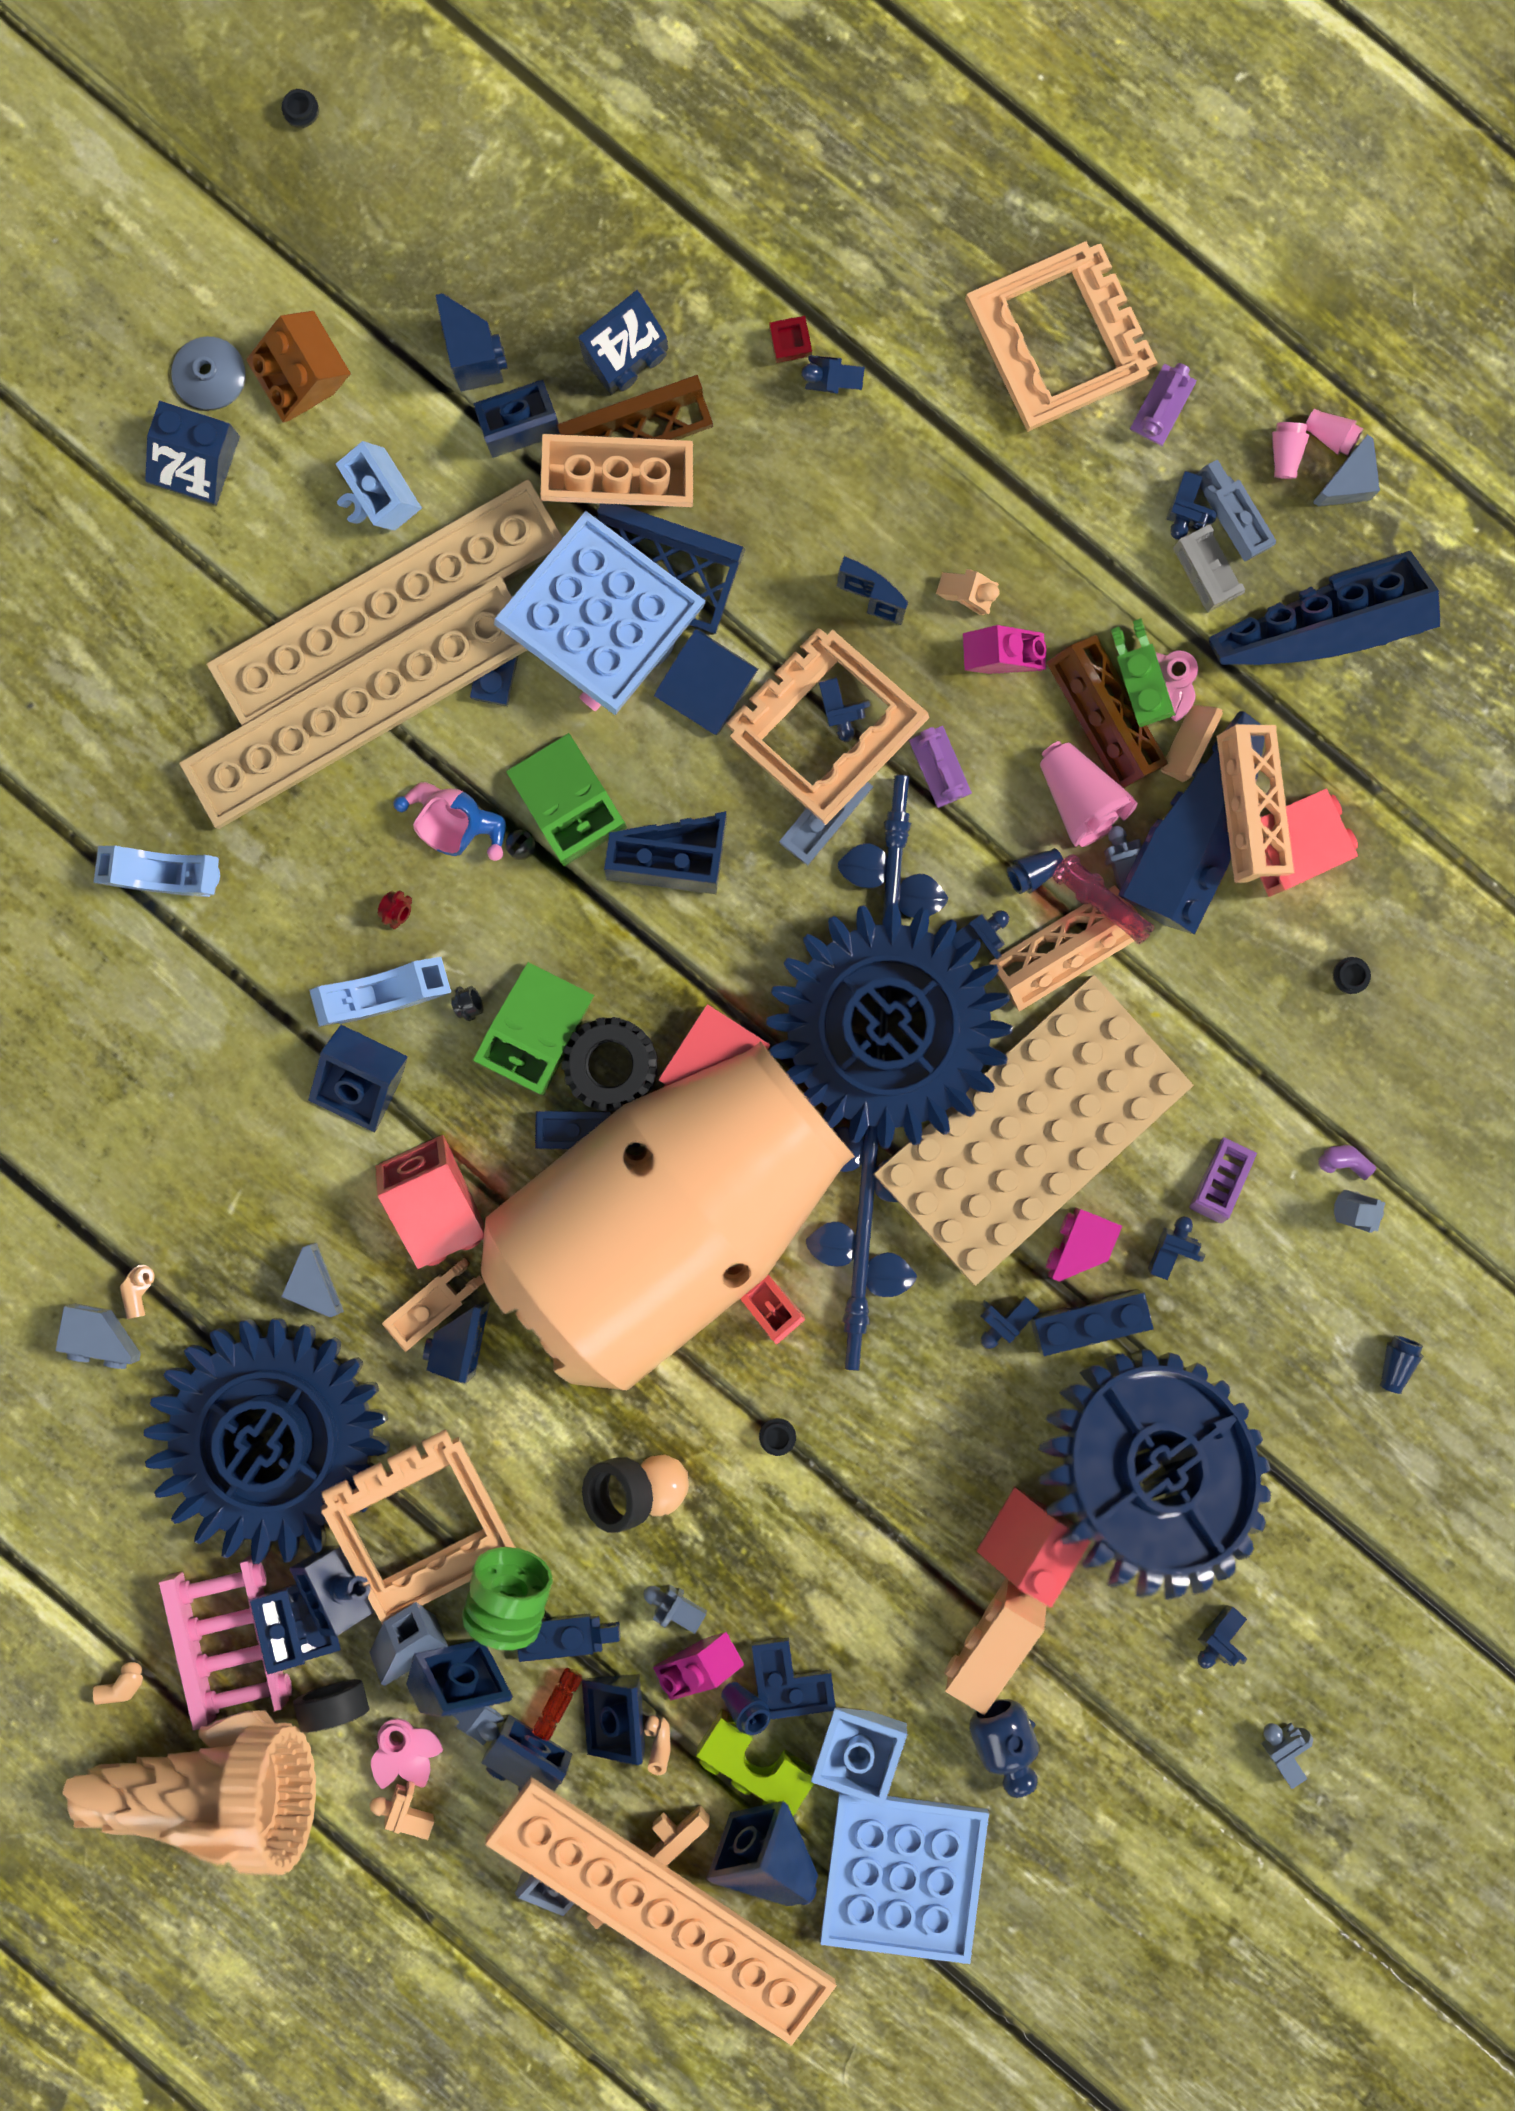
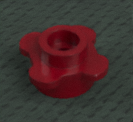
M402 891L388 892L382 898L377 911L378 916L382 919V923L385 925L390 923V928L397 929L400 924H403L411 913L412 897L408 895L404 897V892Z

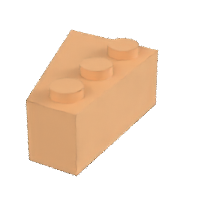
M1005 1578L978 1625L974 1626L968 1634L960 1655L955 1654L949 1661L944 1673L948 1676L945 1692L985 1715L1044 1632L1047 1605L1020 1590Z

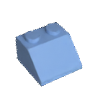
M835 1707L811 1782L884 1807L907 1736V1723L872 1711Z

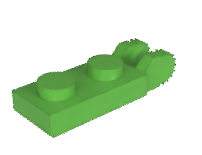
M1140 618L1133 621L1135 635L1141 644L1139 649L1128 652L1124 633L1119 626L1111 629L1119 653V656H1117L1137 723L1141 728L1176 714L1153 644H1150L1145 626Z

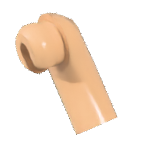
M146 1265L134 1267L121 1283L120 1291L127 1319L145 1315L142 1295L155 1279L154 1271Z
M135 1662L125 1663L121 1667V1675L114 1684L94 1686V1704L100 1705L130 1700L142 1685V1667Z
M652 1715L647 1718L643 1730L646 1736L654 1737L648 1771L654 1775H663L667 1770L671 1751L670 1724L664 1717L659 1719Z

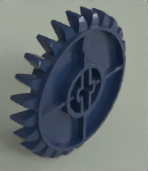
M896 903L888 905L883 925H875L868 909L864 905L859 906L856 915L857 930L849 932L837 917L829 918V931L833 942L826 946L818 938L807 934L803 941L807 951L813 958L809 964L792 958H786L784 961L786 969L798 980L796 987H772V995L780 1002L788 1005L789 1012L768 1017L766 1024L775 1030L788 1032V1040L773 1046L769 1053L774 1058L793 1059L795 1066L789 1069L786 1074L795 1085L805 1082L808 1090L803 1095L813 1107H816L821 1102L827 1106L823 1119L831 1129L843 1117L851 1120L849 1127L850 1142L858 1143L865 1135L868 1126H874L877 1128L880 1146L888 1148L893 1140L895 1127H903L910 1142L913 1145H919L922 1139L921 1122L927 1120L941 1134L946 1135L950 1132L949 1119L946 1114L947 1109L953 1107L959 1113L972 1117L975 1114V1108L966 1092L970 1088L984 1093H992L994 1091L995 1085L981 1072L983 1065L1002 1066L1008 1060L1005 1054L989 1046L990 1039L1001 1038L1012 1033V1025L1002 1021L991 1020L990 1013L1006 1005L1010 1000L1009 994L998 992L986 994L984 986L997 975L999 968L996 964H991L974 970L970 963L976 957L981 943L974 939L956 950L951 943L955 937L957 922L952 919L946 922L935 935L929 933V911L924 907H921L915 914L910 926L902 925L901 914ZM894 990L906 993L912 998L907 1002L906 1006L910 1011L919 1004L924 1012L927 1027L923 1041L908 1026L911 1024L912 1019L906 1007L896 1001L889 1006L877 992ZM870 996L889 1018L895 1012L902 1015L903 1020L898 1024V1027L918 1049L909 1055L889 1033L883 1039L876 1036L874 1032L880 1027V1023L861 1004L864 999ZM856 1010L870 1023L866 1028L872 1042L881 1048H885L889 1044L903 1060L885 1062L873 1059L866 1054L872 1047L868 1040L860 1047L857 1045L852 1030Z
M282 1318L271 1319L268 1334L263 1337L256 1322L248 1319L241 1321L239 1324L241 1342L237 1343L232 1334L225 1329L219 1328L210 1332L212 1343L217 1352L214 1355L199 1345H192L186 1348L184 1353L196 1368L194 1372L177 1367L166 1370L163 1376L181 1391L178 1395L161 1394L150 1401L152 1407L171 1416L170 1421H163L144 1429L143 1436L155 1440L168 1441V1449L162 1450L145 1461V1466L151 1469L172 1468L174 1475L164 1481L155 1490L154 1494L156 1498L172 1496L180 1492L184 1494L186 1499L171 1517V1521L174 1524L185 1521L197 1513L204 1517L194 1537V1542L198 1545L222 1529L226 1531L222 1546V1557L229 1558L243 1545L245 1539H252V1563L259 1564L267 1557L273 1541L278 1540L283 1561L290 1562L298 1553L300 1546L299 1536L303 1534L314 1553L324 1548L326 1544L324 1524L327 1521L321 1511V1506L326 1504L321 1492L344 1480L348 1481L352 1490L357 1488L353 1476L375 1465L370 1462L371 1456L384 1455L390 1451L389 1441L373 1435V1428L382 1425L389 1418L385 1410L369 1409L367 1401L378 1393V1384L376 1382H366L359 1385L355 1379L356 1375L361 1371L363 1361L359 1357H355L342 1364L337 1359L341 1350V1341L338 1338L333 1337L323 1343L321 1347L314 1345L316 1337L315 1327L308 1323L299 1328L295 1338L289 1337L288 1326ZM249 1409L267 1410L262 1418L251 1423L253 1419L245 1414ZM280 1416L283 1421L266 1444L270 1449L259 1455L251 1466L248 1462L264 1440V1437L260 1434L272 1428ZM295 1443V1450L286 1455L292 1449ZM282 1458L278 1464L285 1468L286 1471L281 1473L264 1472L268 1466ZM367 1507V1508H365V1509H363V1510H361V1511H359V1512L364 1513L365 1511L368 1510L369 1507Z
M1140 1349L1131 1353L1133 1363L1124 1354L1117 1353L1104 1359L1109 1371L1099 1365H1094L1079 1372L1093 1390L1079 1384L1070 1385L1061 1390L1060 1394L1078 1409L1077 1411L1073 1409H1060L1047 1414L1046 1420L1049 1423L1068 1432L1067 1436L1053 1438L1039 1444L1041 1452L1064 1458V1465L1040 1475L1039 1483L1067 1486L1069 1493L1049 1505L1046 1509L1047 1514L1054 1516L1076 1512L1079 1520L1067 1530L1060 1540L1064 1545L1089 1538L1094 1540L1095 1544L1089 1550L1081 1565L1085 1569L1101 1566L1112 1558L1115 1559L1116 1562L1107 1582L1108 1586L1113 1588L1126 1584L1139 1572L1136 1587V1597L1139 1598L1156 1593L1162 1585L1163 1577L1165 1600L1183 1596L1188 1588L1189 1581L1193 1595L1203 1593L1212 1587L1214 1575L1218 1581L1230 1578L1236 1572V1562L1233 1556L1237 1560L1249 1558L1254 1550V1546L1247 1534H1255L1264 1530L1266 1521L1257 1510L1259 1505L1268 1503L1271 1500V1491L1261 1484V1475L1270 1471L1269 1460L1264 1457H1258L1256 1446L1261 1444L1263 1440L1260 1430L1248 1429L1244 1420L1248 1417L1249 1410L1244 1403L1233 1405L1229 1401L1230 1386L1224 1380L1213 1384L1207 1382L1208 1373L1205 1366L1195 1363L1183 1370V1361L1180 1356L1170 1352L1161 1355L1158 1363L1154 1353L1146 1349ZM1147 1448L1150 1449L1149 1451L1136 1455V1452L1145 1450ZM1161 1462L1163 1467H1161L1158 1471H1156L1154 1474H1152L1150 1477L1142 1482L1144 1486H1140L1139 1482H1141L1144 1478H1146L1148 1475H1150L1152 1472L1160 1467L1159 1463ZM1165 1495V1497H1162V1498H1159V1499H1156V1500H1152V1498Z

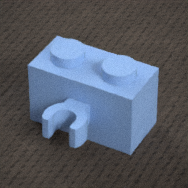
M362 441L336 463V466L354 493H346L337 501V504L344 508L354 503L355 510L347 518L349 522L358 524L368 516L374 526L396 530L422 509L384 447Z

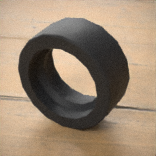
M616 1457L599 1462L589 1468L583 1479V1504L589 1518L598 1528L607 1533H619L637 1527L646 1521L652 1510V1486L646 1472L636 1461L628 1457ZM611 1474L618 1479L625 1491L627 1504L624 1515L619 1513L610 1499L608 1485Z
M360 1679L345 1680L319 1687L299 1696L293 1701L300 1732L304 1733L323 1731L360 1718L370 1710L364 1685Z

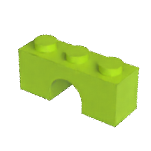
M721 1709L697 1747V1757L701 1759L699 1763L715 1775L721 1772L731 1778V1784L743 1794L750 1795L751 1792L764 1800L763 1805L784 1801L789 1806L792 1816H794L814 1785L811 1779L815 1768L785 1749L778 1760L770 1766L759 1767L752 1764L747 1759L745 1751L751 1743L753 1735L740 1732L731 1714Z

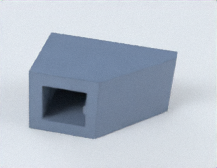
M76 1303L64 1306L56 1351L67 1353V1359L78 1362H90V1357L104 1360V1366L116 1369H126L127 1364L130 1365L140 1361V1351L112 1310Z
M415 1602L384 1621L369 1653L381 1684L386 1686L410 1671L415 1653L448 1647L436 1615Z

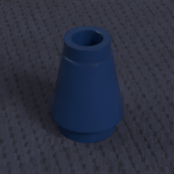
M1054 848L1050 851L1014 860L1013 865L1007 868V875L1017 893L1023 894L1027 892L1031 894L1065 868V862L1061 853Z
M1394 1335L1392 1342H1387L1380 1386L1390 1392L1402 1394L1403 1388L1424 1357L1421 1354L1423 1345L1409 1338Z
M731 1682L724 1687L721 1698L724 1700L738 1730L748 1735H757L764 1731L771 1719L767 1703L745 1689L738 1682Z

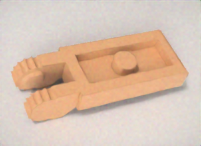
M465 1258L443 1276L441 1274L438 1275L382 1323L405 1352L463 1305V1300L484 1283V1280L479 1275L477 1278L470 1280L458 1294L448 1284L453 1278L467 1270V1266L470 1263Z

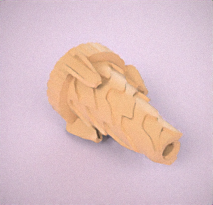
M245 1711L217 1720L208 1726H201L199 1737L210 1748H200V1751L169 1754L167 1757H137L136 1763L100 1764L92 1769H88L87 1775H76L73 1778L67 1779L62 1794L67 1798L68 1813L74 1821L73 1828H102L101 1832L106 1834L137 1835L152 1838L156 1841L180 1847L202 1861L220 1865L230 1861V1865L233 1869H237L238 1873L255 1875H284L286 1872H290L294 1865H297L307 1845L316 1801L314 1759L305 1734L300 1732L298 1727L292 1726L291 1723H275L266 1711Z

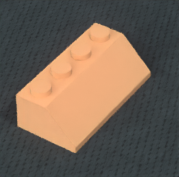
M542 434L541 501L693 507V441Z

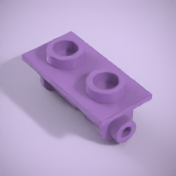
M1164 363L1130 430L1163 446L1197 381L1188 375L1189 367L1182 363H1177L1174 368Z
M943 726L935 729L934 727L922 731L921 735L909 740L937 808L972 794Z

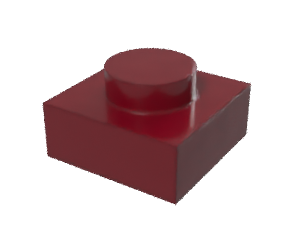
M806 316L769 322V331L776 363L806 358L812 355L813 351Z

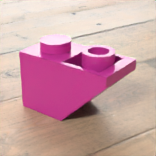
M1001 625L963 633L964 668L966 671L995 674L1046 670L1047 649L1044 633Z
M1075 1207L1073 1214L1068 1212L1062 1222L1060 1233L1064 1234L1059 1249L1053 1247L1046 1263V1268L1050 1269L1048 1277L1062 1281L1109 1261L1122 1226Z
M723 1632L694 1643L658 1663L653 1669L659 1679L660 1686L667 1693L671 1701L717 1688L744 1666V1663L727 1632Z

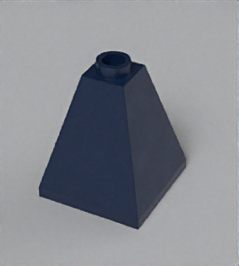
M784 1801L730 1812L706 1879L716 1885L785 1906H793L799 1904L807 1905L814 1899L817 1892L815 1884L818 1874L789 1806Z

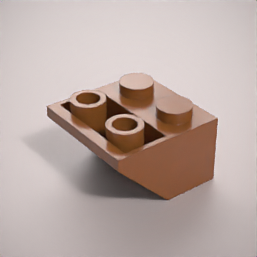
M314 310L280 315L246 359L282 422L292 420L333 396L351 375Z

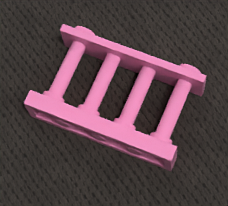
M251 1555L247 1556L240 1563L242 1572L192 1584L189 1581H185L183 1572L168 1575L159 1582L193 1730H198L201 1726L210 1725L217 1718L216 1714L221 1708L271 1697L274 1711H277L285 1706L289 1701V1696L292 1695V1685L288 1673L283 1674V1671L267 1675L260 1643L256 1646L210 1657L202 1654L199 1640L202 1639V1635L252 1623L255 1626L251 1605L249 1609L199 1620L197 1617H193L190 1604L193 1603L195 1598L240 1587L246 1588L248 1600L265 1594L263 1586L266 1585L264 1566L262 1563L253 1564ZM259 1660L263 1661L267 1682L218 1694L210 1690L208 1677L211 1672Z

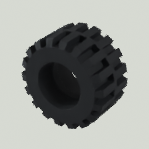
M602 1017L590 1023H585L579 1031L574 1032L570 1037L571 1040L568 1046H565L563 1052L565 1056L564 1061H562V1069L565 1073V1082L572 1090L571 1093L581 1100L583 1104L602 1111H617L624 1104L645 1096L649 1090L651 1091L658 1073V1057L651 1039L638 1026L621 1018ZM608 1042L624 1046L629 1051L633 1061L632 1072L628 1079L614 1087H606L597 1083L591 1076L588 1066L593 1050L599 1045Z

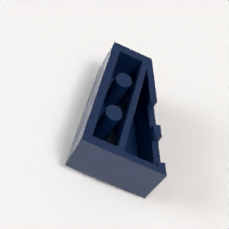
M727 811L698 819H681L680 822L657 826L654 824L610 832L604 867L606 880L717 894Z

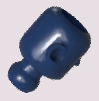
M1000 1699L993 1702L985 1715L976 1711L971 1717L969 1729L983 1766L991 1773L1004 1775L1002 1783L1006 1793L1013 1798H1021L1033 1793L1038 1784L1036 1773L1029 1767L1040 1751L1033 1730L1036 1724L1029 1719L1025 1708L1018 1701Z

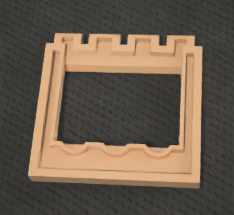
M1085 241L967 293L965 301L1027 432L1145 380L1149 375L1148 370L1158 364L1147 340L1134 343V340L1141 337L1144 333L1131 307L1120 311L1118 307L1127 303L1128 299L1115 273L1106 277L1102 275L1110 271L1112 266L1101 244L1089 248ZM1072 272L1117 368L1052 397L1039 373V368L1033 356H1031L1022 332L1011 314L1007 300Z
M817 628L800 646L807 656L803 658L797 652H794L775 672V675L782 682L778 685L769 678L749 699L756 709L752 712L747 706L743 705L726 722V725L733 731L730 735L732 741L826 825L930 717L925 709L833 629L827 635L820 628ZM838 662L889 707L885 710L886 713L859 737L858 742L833 764L829 772L812 786L762 739Z
M446 1429L422 1441L426 1451L423 1455L420 1454L416 1445H413L387 1458L392 1471L387 1473L382 1463L379 1462L353 1476L357 1486L356 1489L352 1490L348 1481L344 1480L321 1492L326 1504L321 1506V1511L355 1575L367 1578L368 1581L362 1584H370L371 1586L368 1599L382 1625L384 1621L415 1602L423 1606L470 1582L478 1557L486 1551L499 1547L516 1548L460 1438L457 1437L452 1440ZM451 1465L483 1529L382 1580L349 1516Z

